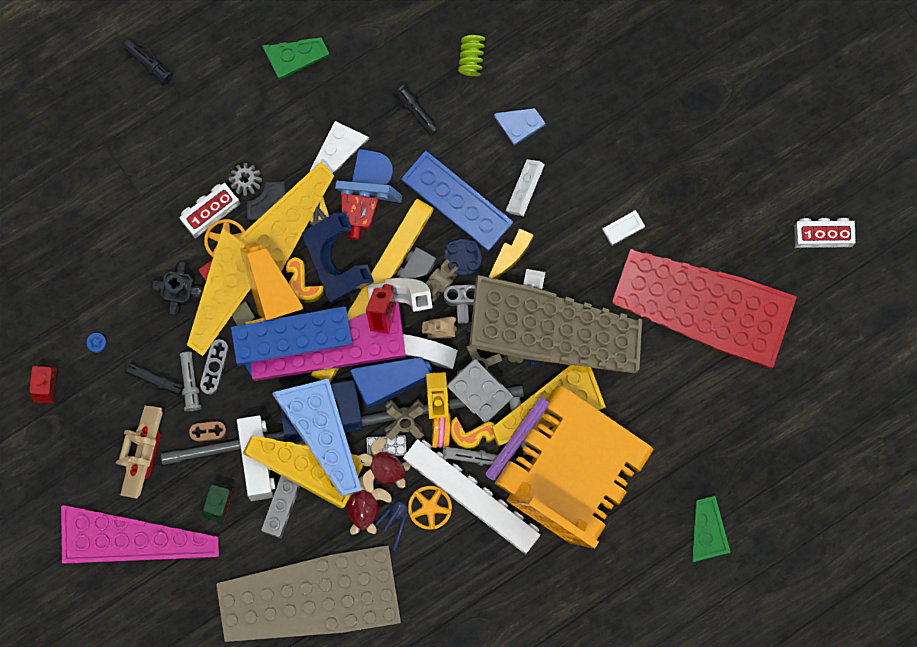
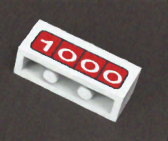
M225 183L216 185L211 190L212 193L208 196L200 197L196 201L197 204L192 208L188 207L181 213L182 216L179 217L181 222L195 239L214 222L222 219L240 205L237 197Z
M804 218L797 221L794 225L795 248L853 247L855 244L854 221H849L848 218H839L837 221H830L829 218L811 221L809 218Z

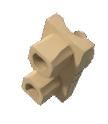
M447 317L423 322L422 333L428 334L427 339L430 340L455 337L456 327L454 323L456 318Z

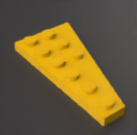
M320 162L237 239L245 245L256 242V245L259 244L265 247L282 272L334 175Z
M222 229L187 343L189 347L202 356L251 289L240 251L245 248V244L224 229Z
M570 365L491 428L497 445L500 446L508 443L541 397L548 400L556 386L568 389L597 410L606 408L592 369L590 367ZM545 410L533 429L541 431L538 429L539 424H543L547 428L554 426L545 420V414H549L557 420L558 417Z
M254 435L250 436L242 454L337 507H345L350 494L340 495L307 445L276 441L275 439ZM351 454L357 476H359L363 465L358 460V455Z

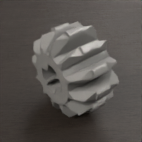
M244 163V168L242 169L240 165H237L238 171L232 170L233 176L229 177V181L233 182L231 188L236 189L237 194H240L243 190L244 196H247V191L249 190L251 194H254L253 188L259 189L260 186L257 183L262 182V178L258 177L260 171H254V165L248 169L247 163ZM245 176L249 180L247 183H245L242 179Z

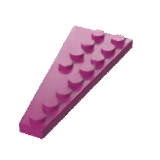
M395 301L396 309L389 334L370 331L367 314L365 313L348 320L353 345L251 363L253 380L258 381L406 357L399 302Z
M61 506L63 564L219 557V537L80 508Z

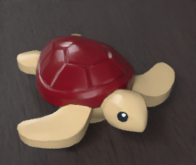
M379 438L371 445L370 451L373 457L366 453L358 456V460L362 465L370 466V470L362 476L363 487L369 493L374 491V478L384 484L395 482L399 488H404L405 480L403 477L411 467L408 462L401 463L393 454L382 452L383 446L387 443L385 438Z
M361 476L358 478L361 491L350 494L347 500L348 515L353 522L350 533L355 535L360 530L367 529L369 533L376 534L377 529L373 522L378 514L377 500L391 503L392 498L387 491L381 488L374 489L371 493L367 492L363 487Z

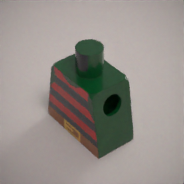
M218 483L211 484L203 509L204 518L224 523L234 488Z

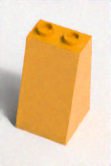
M256 242L246 244L245 248L240 251L259 316L269 320L303 309L302 304L267 249L259 244L256 245Z

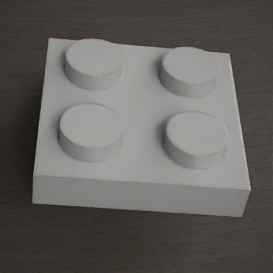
M475 358L447 384V387L485 423L514 397Z

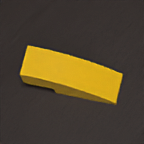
M519 229L512 246L504 243L489 278L497 279L510 270L528 249L533 240V235Z

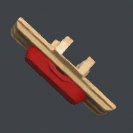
M145 406L136 432L128 430L124 432L125 439L119 460L116 461L117 465L126 467L121 496L137 499L141 494L144 479H148L151 474L161 436L158 427L162 416V408ZM131 443H136L138 446L135 456H128Z

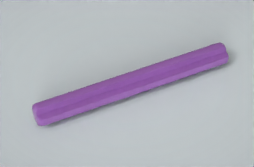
M541 397L486 472L488 478L496 480L529 431L535 426L550 403L546 399Z

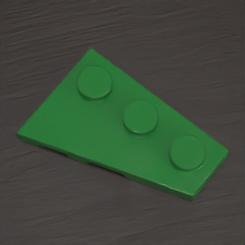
M322 38L299 40L292 43L284 42L270 46L262 45L279 80L330 56Z
M715 496L696 501L692 563L731 553Z

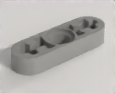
M220 339L215 340L211 344L200 383L202 391L207 395L217 392L229 351L226 342ZM219 344H222V347L225 349L220 351L219 358H222V361L212 358V355L216 357L217 350L214 348L215 346L218 347ZM212 362L220 364V369L217 372L209 370V365ZM207 374L218 376L217 379H212V384L215 386L210 388V390H207V387L204 386L205 383L210 381V377Z

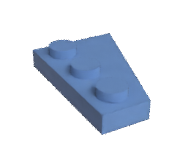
M336 182L335 188L341 192V195L343 193L399 203L402 200V195L390 185Z

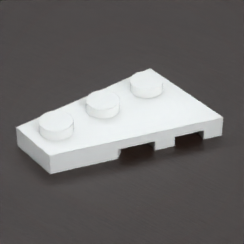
M335 121L310 171L322 162L334 174L351 155L353 156L369 140V137Z

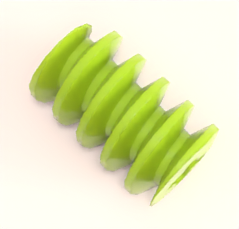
M468 35L462 38V52L460 53L462 59L459 60L461 66L458 68L461 74L466 76L481 75L477 70H481L482 66L477 65V63L483 62V59L478 58V56L484 55V52L479 49L484 48V44H481L480 41H485V37Z

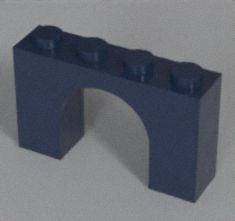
M346 212L334 213L302 232L305 245L309 250L312 262L317 269L319 279L330 302L342 301L374 282L368 265L355 266L344 273L339 272L333 265L331 249L334 242L339 237L353 230Z
M343 380L340 383L330 384L336 406L340 411L344 433L363 430L355 381ZM280 406L286 442L303 441Z

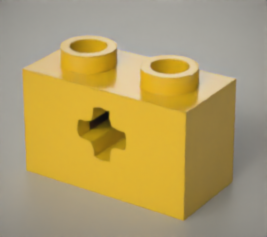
M446 372L426 374L429 419L449 417Z

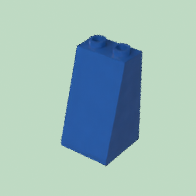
M422 357L355 368L350 371L368 410L426 383V374H431L432 368L428 361H424Z

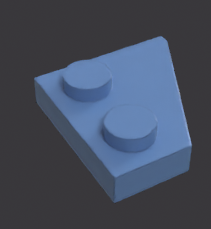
M535 108L494 114V118L514 146L546 124Z

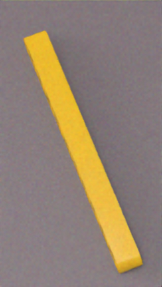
M419 199L415 200L371 273L374 282L370 285L385 283V279L394 278L434 210L433 207ZM367 286L361 290L348 311V320L366 313V307L369 302ZM339 368L312 372L311 376L320 381L329 379V382H331Z

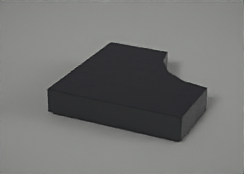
M265 182L261 195L254 200L247 201L248 221H257L285 195V182Z

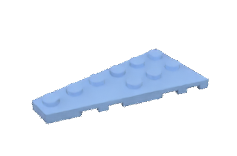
M329 379L273 392V396L340 495L345 496L361 491Z

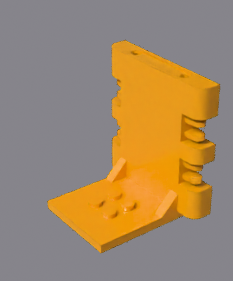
M556 386L547 400L550 404L546 410L558 417V420L549 414H545V420L554 425L553 428L550 430L543 424L538 425V429L548 436L546 437L532 428L523 442L537 450V453L525 446L523 451L533 457L532 461L529 463L526 459L519 456L516 459L527 469L525 470L517 464L508 461L494 484L510 494L506 500L507 502L568 543L595 549L599 543L597 539L606 525L594 517L593 514L598 515L604 520L607 517L597 507L601 503L608 509L613 508V505L605 500L604 496L617 505L621 503L627 492L614 483V481L624 487L628 483L623 478H620L618 474L620 471H623L626 475L633 476L634 472L624 466L625 464L640 472L654 449L568 389Z

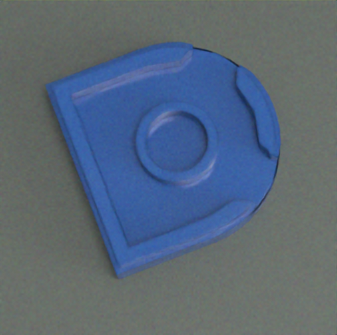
M359 149L352 182L387 185L393 175L390 160L381 153Z

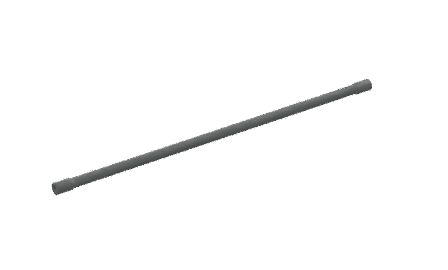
M522 385L506 388L514 397H524ZM459 398L448 400V410L466 407ZM425 404L423 406L425 411L421 415L429 414L428 404ZM387 412L361 416L362 426L396 420ZM284 431L264 435V438L286 441ZM240 440L161 453L162 464H171L186 459L241 449Z

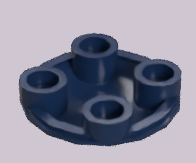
M459 239L448 244L444 254V261L447 259L450 261L448 264L450 270L455 266L458 268L455 274L469 275L480 266L482 255L475 241Z

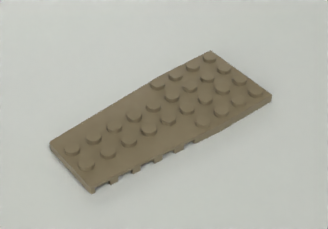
M478 275L475 284L469 347L529 360L637 373L640 366L642 319L627 318L626 314H613L609 312V309H596L591 307L592 304H579L574 302V299L568 297L562 299L556 297L555 293Z
M389 545L328 555L217 583L225 642L345 633L401 623Z

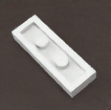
M526 160L506 209L507 212L524 216L545 164L540 161Z

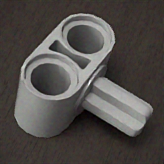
M475 285L449 286L444 291L445 302L450 306H457V322L460 324L469 322L468 306L474 304V299H469L466 294L469 291L475 292ZM448 293H457V299L450 300L447 297Z

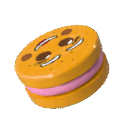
M450 413L449 417H434L432 422V447H449Z

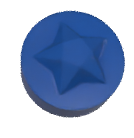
M93 333L87 338V347L92 352L100 353L106 348L107 341L102 334Z

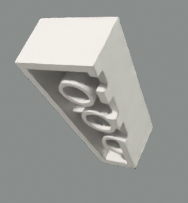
M260 416L237 419L241 452L243 453L250 436L264 437V432H267L265 420L262 421ZM242 454L249 499L256 501L273 498L275 482L274 477L271 478L270 475L271 469Z

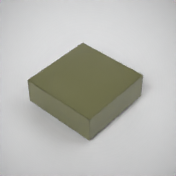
M246 302L240 304L232 314L237 326L245 325V322L255 320Z

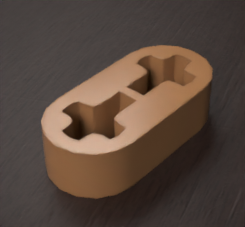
M221 422L197 423L191 426L189 430L190 437L196 442L220 440L227 433L226 427ZM216 426H219L220 429H223V431L219 433V436H217L214 432L209 433V430H215ZM197 428H200L201 431H207V433L200 434L199 438L193 434Z

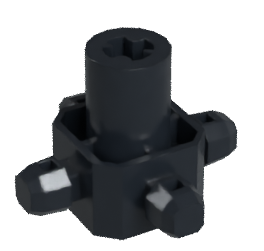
M178 262L175 269L177 273L168 272L164 275L163 282L161 279H153L151 281L150 288L159 292L161 290L160 294L166 303H170L167 309L169 315L177 316L180 309L178 305L186 306L191 302L192 296L194 298H201L204 289L199 286L194 287L191 277L185 274L188 269L185 262Z

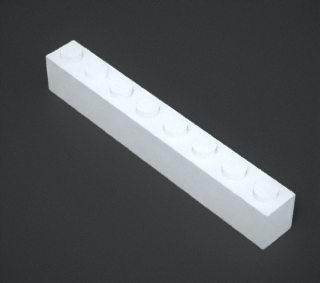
M417 439L405 454L403 460L526 555L540 537L539 529L532 523L527 525L522 521L524 517L518 512L514 511L512 513L507 509L508 505L501 499L496 501L492 497L493 493L487 488L481 489L476 485L478 482L470 475L468 477L464 476L461 473L463 470L453 463L451 466L447 463V458H443L442 453L439 451L437 454L431 450L432 446L425 440L420 442Z

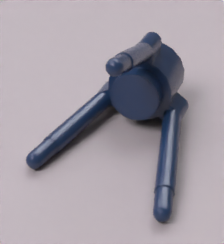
M395 501L393 505L390 504L388 509L373 524L377 527L389 514L391 518L384 528V532H386L395 519L398 521L401 519L392 551H396L405 521L409 516L407 514L409 508L399 501Z

